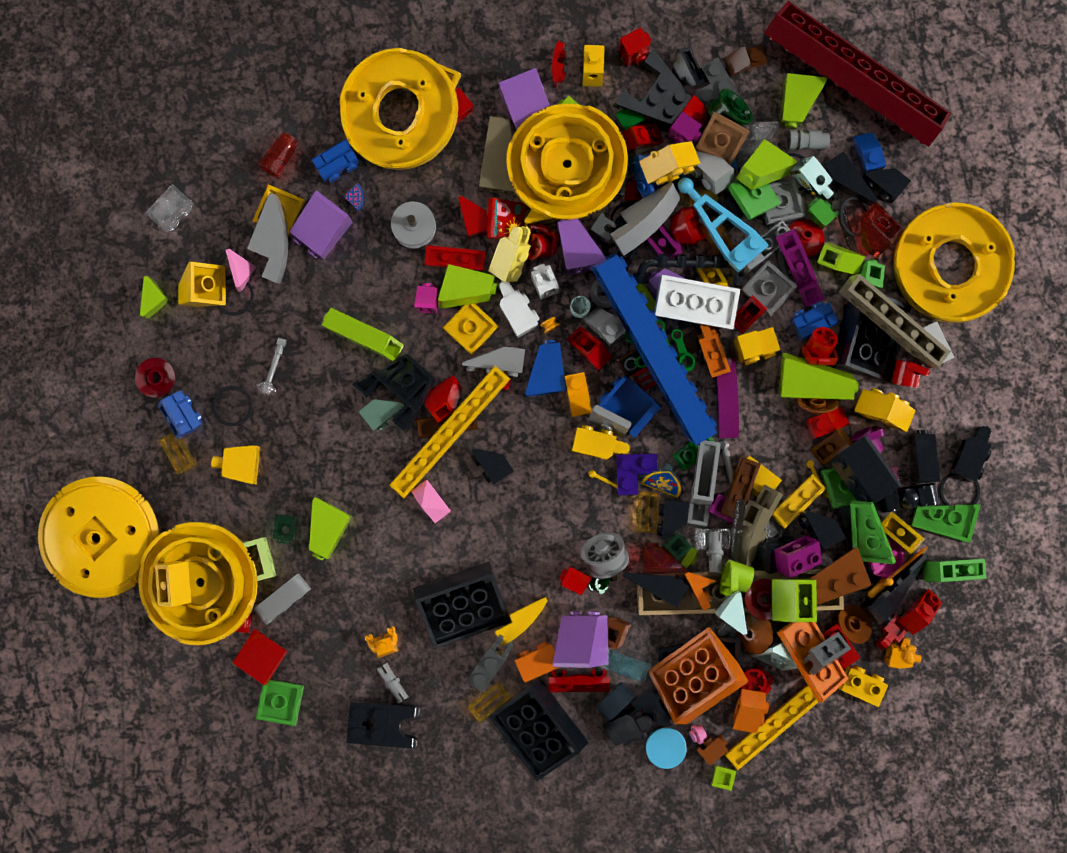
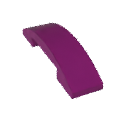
M795 228L777 235L776 239L797 283L805 306L808 307L825 300Z
M726 358L731 372L715 377L717 382L718 439L739 438V402L735 358Z

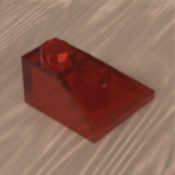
M878 202L860 218L862 245L876 259L905 229Z
M647 543V546H642L643 572H686V568L664 547H659V543Z

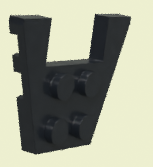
M653 49L642 66L658 78L643 100L640 102L623 90L612 106L617 109L623 108L628 110V113L633 115H642L647 117L646 120L670 128L691 99V96Z
M408 354L385 365L386 368L376 373H370L366 379L358 380L352 384L366 398L382 384L406 406L392 421L405 434L409 431L436 381L434 376Z

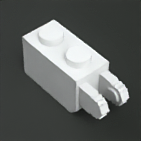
M541 264L534 267V271L531 272V280L539 299L542 300L559 293V286L551 266Z
M502 281L499 284V289L504 298L500 301V308L517 338L537 328V321L540 319L536 311H531L527 304L530 301L526 294H521L519 289L514 291L509 282Z

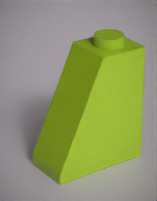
M787 73L784 78L780 125L785 126L787 129L800 127L827 82V77Z
M764 139L742 167L736 179L751 190H754L788 176L796 165L797 160Z
M448 264L438 298V308L443 309L490 301L491 295L496 294L498 283H495V275Z
M314 497L312 501L309 550L313 552L312 556L323 561L324 558L330 559L352 516L317 497Z

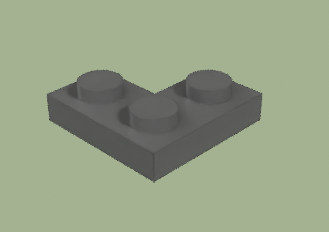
M719 58L701 66L702 73L709 85L694 92L693 95L706 108L711 100L718 98V94L722 89H729L737 94V90Z

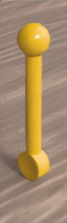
M807 461L806 466L811 469L812 473L821 482L814 468V461ZM826 490L822 493L824 499L828 498Z
M594 470L589 471V477H595L617 488L616 483L596 474Z

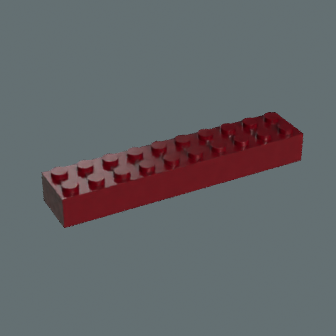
M787 1L779 10L764 32L771 41L779 43L787 52L801 58L803 63L814 67L819 74L827 76L836 86L850 92L852 97L866 103L868 108L882 114L887 121L895 123L903 132L911 134L921 144L929 147L943 130L952 114L790 1Z

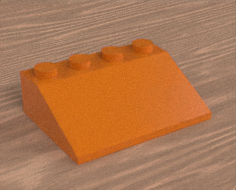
M709 627L648 670L674 724L690 723L748 683L739 663Z

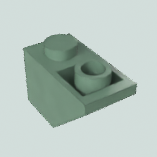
M374 399L358 412L374 432L377 430L381 432L389 426L388 422L405 405L401 402Z

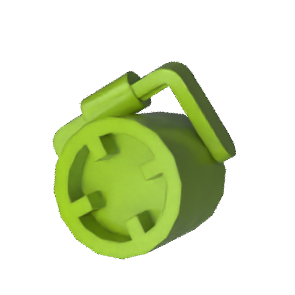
M728 560L722 570V574H720V594L730 596L737 591L746 593L754 578V568Z

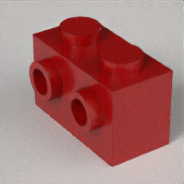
M641 27L621 37L619 40L618 51L627 67L634 63L637 65L641 64L649 54L652 41L648 32H644Z

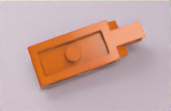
M699 324L701 334L697 335L698 342L710 377L713 378L731 372L718 333H716L715 329L710 330L709 325Z

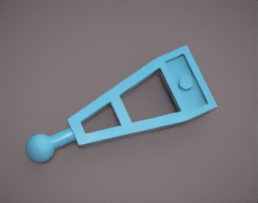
M680 179L677 185L678 190L683 194H688L695 201L693 204L694 210L723 257L737 272H740L769 246L753 228L706 194L701 197L693 188L694 185L691 179ZM704 204L720 214L713 222L710 221L702 206ZM725 220H728L748 235L731 252L716 230Z

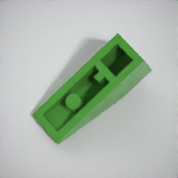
M985 559L924 562V582L986 579Z

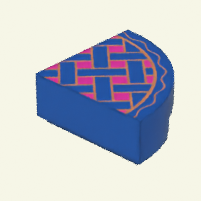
M357 183L344 198L359 212L363 206L364 193L361 186Z

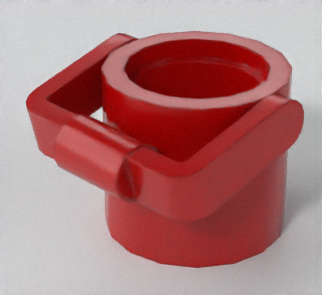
M536 223L531 225V235H529L528 244L531 247L527 259H546L551 255H555L558 248L559 234L542 224Z
M826 327L816 328L806 346H802V353L808 364H837L839 357L835 346L838 338L831 329Z
M896 360L892 384L918 388L921 374L928 376L930 369L923 367L922 363Z
M756 665V668L749 666L743 668L748 683L740 688L763 692L767 696L772 689L770 686L774 682V677L759 665ZM765 675L771 678L768 683Z

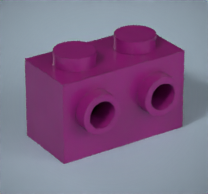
M682 111L672 125L668 138L673 141V144L692 141L695 147L702 135V132H700L702 125Z
M663 224L644 241L655 256L659 253L667 254L668 259H674L675 254H682L683 252L679 242L670 237L668 229Z
M807 535L774 550L777 572L788 578L796 577L798 574L811 570L822 563L820 542Z

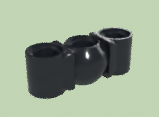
M936 483L899 488L879 501L881 513L939 504Z

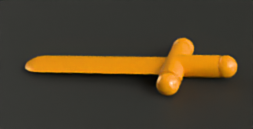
M928 547L921 549L888 578L878 580L877 584L868 591V596L874 598L887 586H892L894 583L893 578L922 555Z

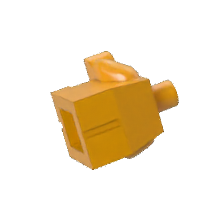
M394 626L387 628L388 633L384 634V637L381 635L374 638L372 634L365 636L368 647L372 652L377 653L378 658L399 651L397 647L398 637Z
M903 637L899 646L891 642L886 650L884 660L889 667L902 669L913 667L914 662L921 663L922 656L915 654L916 646L910 645V639Z

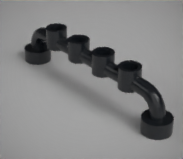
M659 253L656 254V258L643 261L637 273H633L637 284H648L649 274L645 272L649 267L729 268L731 274H727V284L742 285L743 276L739 275V272L727 260H724L723 255L717 254L712 255V259H706V255L694 254L693 259H687L685 254H675L674 259H668L667 254Z

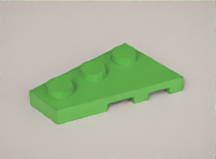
M852 501L850 507L853 548L858 547L863 562L894 564L896 560L873 502Z
M981 504L918 506L914 510L910 526L970 543Z

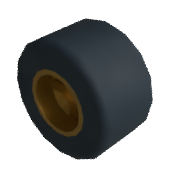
M619 682L597 704L596 709L608 721H611L631 702L634 694L622 682Z

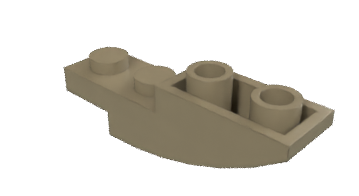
M764 484L756 501H749L737 530L733 560L747 566L752 564L758 552V545L763 543L768 534L764 529L783 496L782 493Z

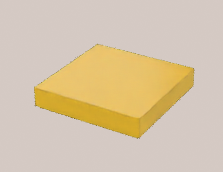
M268 184L252 221L258 223L269 193L278 195L286 218L288 236L290 237V230L302 211L305 199Z
M476 304L464 305L443 327L471 355L499 328Z

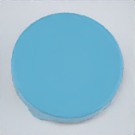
M661 727L650 733L646 741V753L649 760L655 766L663 769L674 768L685 758L687 746L684 737L679 731L671 727Z

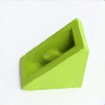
M144 276L140 316L149 319L170 300L153 279Z

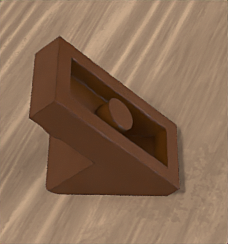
M762 44L746 49L745 46L723 58L729 77L768 64Z
M840 427L815 445L811 452L824 465L834 456L852 445L853 442Z

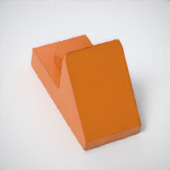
M687 571L683 574L701 609L705 611L711 608L709 602L712 599L707 590L703 591L702 588L712 584L715 580Z

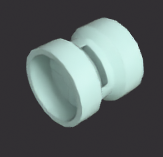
M584 296L575 297L570 306L572 315L577 318L586 317L590 311V301Z

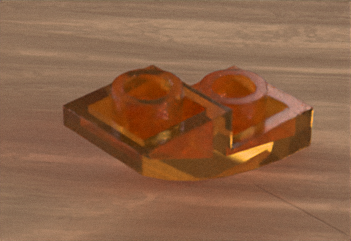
M714 214L709 219L713 222L718 216ZM701 223L699 227L705 240L709 242L714 255H722L704 224ZM721 224L716 230L731 252L735 247L723 224Z

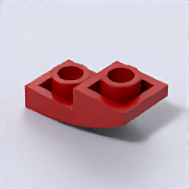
M557 41L552 60V83L555 88H557L559 83H563L567 73L564 72L565 65L562 64L567 51H565V43Z

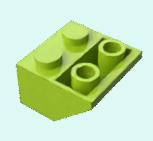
M772 579V621L817 622L816 580Z

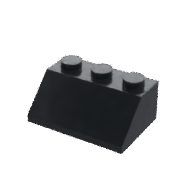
M867 435L829 460L857 501L873 502L875 504L902 486Z

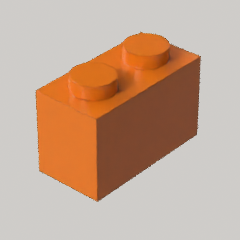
M544 641L535 646L536 650L529 652L527 649L517 654L518 658L515 659V663L524 683L559 668L553 667L555 649L552 642L547 644Z
M741 689L733 712L734 730L757 733L759 726H763L764 714H767L769 709V702H766V693Z

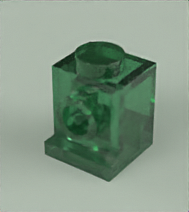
M275 515L273 539H278L280 544H290V541H295L298 517ZM284 526L290 528L287 534L283 532Z
M676 532L662 547L679 561L693 546L679 532Z

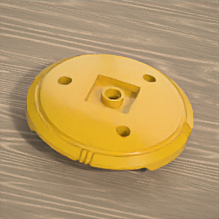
M557 104L546 107L542 111L539 110V113L532 114L519 126L509 142L506 163L510 182L514 186L513 189H516V194L528 207L550 218L571 220L587 217L589 213L592 215V212L596 213V210H601L614 199L626 177L628 153L625 140L619 128L602 111L592 106ZM571 161L572 165L569 168H565L563 162Z
M102 476L87 477L63 487L46 505L38 529L39 550L48 571L54 574L53 577H56V580H59V583L65 588L83 596L105 598L126 592L135 587L136 583H139L141 558L150 543L159 535V528L153 509L148 501L144 500L141 494H138L139 492L135 488L114 478ZM131 527L135 528L134 532L131 531ZM96 533L100 536V541L97 543L92 540L93 534Z
M188 522L176 525L172 530L169 529L168 532L161 533L150 543L140 561L139 593L142 605L145 606L146 613H149L148 617L159 630L183 644L206 645L228 637L242 626L253 609L258 588L254 561L251 560L252 557H249L250 553H247L248 549L242 541L227 529L216 524ZM173 561L188 562L191 603L173 607L158 606L155 565ZM198 578L204 579V586H198Z

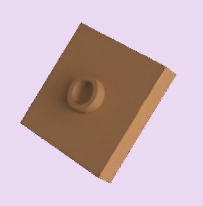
M714 112L695 148L703 153L721 157L731 166L750 131Z

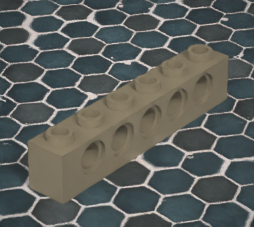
M861 274L850 276L840 289L839 293L927 368H939L951 352Z

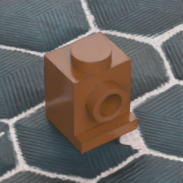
M615 616L608 617V648H620L632 624ZM615 630L619 631L617 637L614 635Z
M721 734L714 737L709 736L704 740L701 748L698 745L695 747L709 766L729 751L725 746L728 742Z

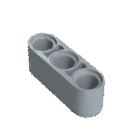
M298 573L257 605L253 611L266 626L307 594L311 588Z

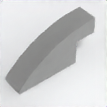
M672 181L620 212L625 225L610 234L623 255H626L649 238L675 209L680 196Z
M269 193L247 249L269 258L262 277L275 283H281L288 257V228L278 195Z
M704 440L699 444L689 498L688 522L685 526L702 529L707 527L708 509L714 499L720 442Z

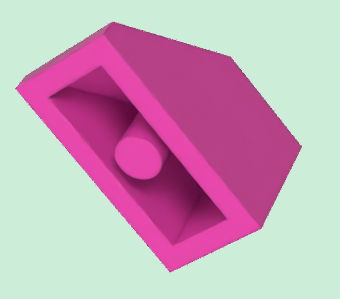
M423 283L422 286H417L414 304L417 313L437 314L439 290L438 287H434V284Z

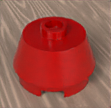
M684 206L670 217V232L679 244L697 245V242L704 240L703 228L701 229L698 220L700 218L693 207L686 208Z

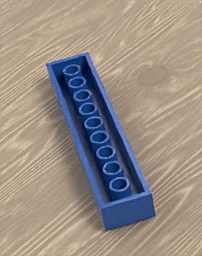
M611 254L590 266L685 436L690 442L698 445L717 433L715 429L717 424L713 417L708 416L705 412L707 406L704 401L696 396L697 388L692 381L689 382L685 375L688 373L683 364L677 362L675 357L678 355L673 346L667 344L666 339L668 337L662 328L659 329L655 323L658 321L656 315L646 307L645 304L648 302L644 294L637 291L635 286L638 284L633 275L627 273L625 260L622 256L619 257L618 255Z

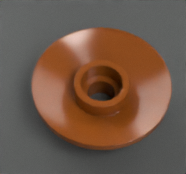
M798 398V405L802 409L816 415L834 411L839 403L837 399Z
M853 604L846 605L844 610L839 611L838 625L847 639L854 644L866 642L872 633L871 621L866 612L861 607Z
M751 614L745 615L747 634L743 635L737 631V638H740L742 648L750 654L764 653L773 641L772 625L769 620H761Z

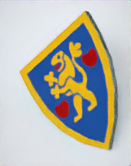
M665 463L663 470H656L646 474L641 481L642 485L677 498L682 490L680 480L672 472L673 465L671 463Z

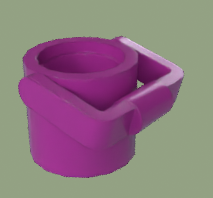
M871 426L855 432L850 438L855 443L867 435L879 453L884 450V446L879 440L880 437L885 435L882 427Z

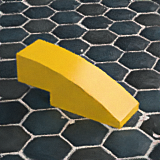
M546 596L511 613L510 618L512 622L495 630L497 637L500 634L503 636L502 646L514 640L535 621L548 601Z

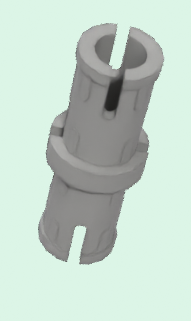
M710 532L709 550L707 551V556H709V574L720 575L722 574L721 560L724 555L722 550V533Z
M387 662L383 665L387 673L384 672L382 667L376 670L385 681V687L390 689L399 704L403 700L398 693L401 694L404 700L409 696L399 683V677L396 678Z

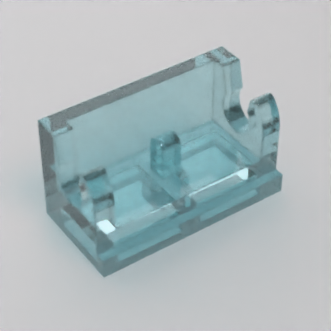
M612 649L608 659L609 664L606 665L605 669L644 682L646 681V675L650 670L651 664Z

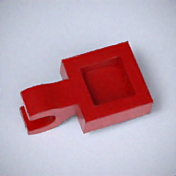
M897 614L892 615V620L881 629L885 634L875 644L880 650L883 648L887 649L892 641L899 643L908 632L899 621L900 617Z

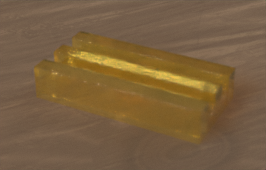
M171 432L159 439V442L177 474L180 475L197 464L181 438L177 441L190 462L187 464L172 438L175 435ZM169 440L171 446L173 447L175 453L177 454L179 460L183 465L182 468H180V466L178 465L176 459L174 458L171 450L169 449L165 441Z
M638 492L636 532L657 533L658 493ZM642 496H646L644 528H641ZM650 496L654 497L652 529H649Z
M498 681L469 704L467 708L480 723L511 699V696ZM500 689L498 693L476 710L473 708L494 690ZM504 694L505 697L482 716L478 715L479 712Z

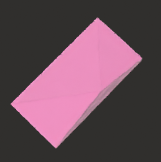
M226 249L235 286L238 292L243 291L256 266L231 249Z
M425 480L411 491L434 523L451 512L428 480Z

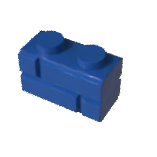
M346 139L311 159L325 183L337 181L340 178V174L345 171L347 173L352 172L357 168V164H359Z
M822 301L811 305V310L805 312L802 309L793 314L794 318L790 320V323L800 342L811 337L814 330L818 327L831 328L839 323L829 301L824 304Z
M178 391L160 400L157 405L177 440L197 431L202 422L199 413L194 412L190 405L192 403L187 394L184 395L182 391Z

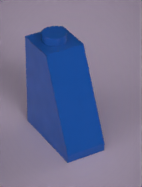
M555 340L544 341V345L539 346L526 388V397L566 392L560 343H556Z

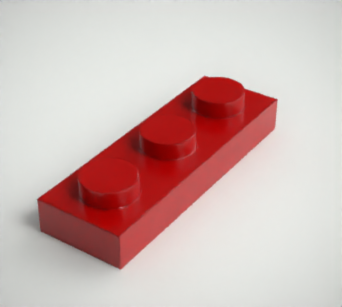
M426 245L424 265L447 268L448 264L484 272L486 251Z

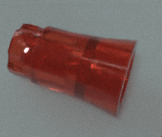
M282 132L267 153L257 163L258 167L272 177L281 179L299 142L290 134Z

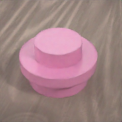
M701 725L691 726L689 735L694 743L697 742L699 745L703 744L704 740L707 739L704 728Z

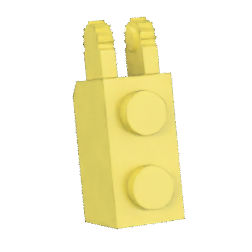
M514 227L509 237H503L499 240L488 272L504 282L518 281L531 247L528 244L529 235H531L528 227Z

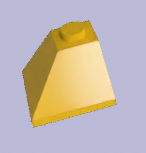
M188 262L178 284V305L195 307L225 306L226 266Z

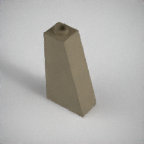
M504 115L490 116L479 190L518 196L515 192L516 189H513L514 186L510 182L507 171V150L512 139L510 119H506Z

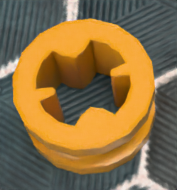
M556 316L540 324L541 327H544L545 334L560 326V323L556 322Z

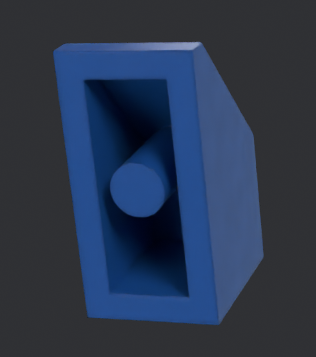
M872 132L853 137L862 175L867 171L883 170L887 166L882 146Z

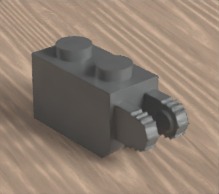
M501 634L489 646L466 680L481 692H484L508 657L509 651L514 646V643L510 642L506 645L504 651L497 646L503 641Z

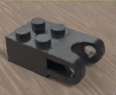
M352 699L349 706L346 743L416 748L418 746V739L415 736L405 734L401 729V722L405 718L419 716L421 707L418 705ZM368 718H371V722L374 723L371 727L365 724Z

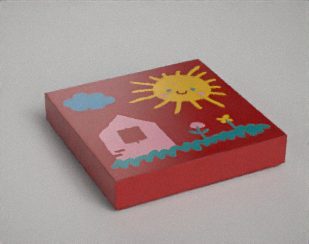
M493 197L488 198L487 238L500 240L503 237H509L514 227L524 226L525 203Z

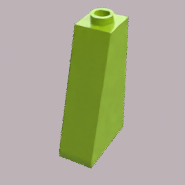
M330 308L329 312L324 315L323 327L386 359L396 360L404 347L401 342L391 335L333 308Z
M782 353L779 382L781 397L854 400V394L858 392V381L855 380L853 374L825 365H810L804 358Z

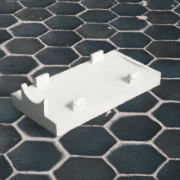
M660 275L654 314L665 318L733 329L740 289Z

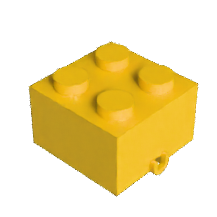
M692 141L671 144L657 152L652 151L650 156L639 161L647 183H656L657 185L667 181L668 183L674 182L679 179L678 175L682 173L683 175L695 171V166L701 164Z

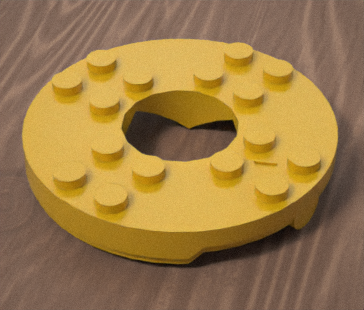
M403 48L386 49L364 59L348 76L340 95L341 123L349 144L364 159L386 169H411L432 160L444 149L451 139L458 118L457 94L448 74L430 57L420 52ZM403 88L410 90L417 96L419 101L418 110L411 126L405 131H393L386 128L379 118L381 100L388 92L394 89Z
M958 202L938 205L916 216L902 231L894 250V276L903 297L922 315L945 323L967 322L990 312L1007 295L1014 275L1015 249L1005 227L986 210L971 204ZM948 242H957L966 246L971 251L975 260L974 272L971 278L958 285H949L943 281L934 264L933 256L936 249Z

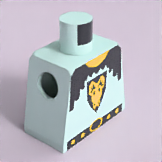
M814 156L801 159L790 172L793 179L796 178L797 183L809 195L819 194L826 201L834 194L828 187L832 182V178Z

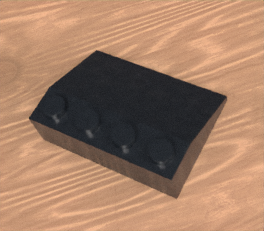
M888 297L907 315H910L912 306ZM848 301L838 335V342L835 346L839 359L834 366L891 383L901 345Z
M490 561L413 588L415 601L434 649L511 623Z
M540 677L488 716L536 781L579 754L589 743Z

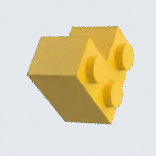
M773 327L737 336L732 341L739 364L745 362V365L756 363L763 356L765 359L775 357L776 352L780 351Z
M872 388L871 391L862 390L854 411L865 418L882 422L892 429L907 432L916 410L909 406V402L899 399L900 396L891 392L885 395L882 391Z

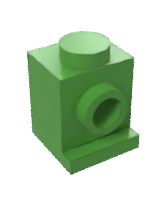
M817 197L807 205L809 209L806 214L821 229H824L839 215L838 211L835 213L832 211L833 208L827 201Z
M872 259L863 262L859 274L878 290L883 288L885 265L879 264L878 261Z

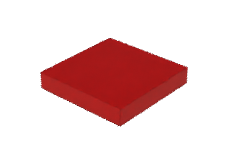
M254 629L233 661V664L262 685H267L288 651L259 630Z

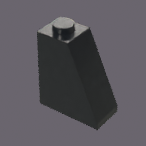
M917 430V433L910 435V483L940 482L935 434H929V430Z

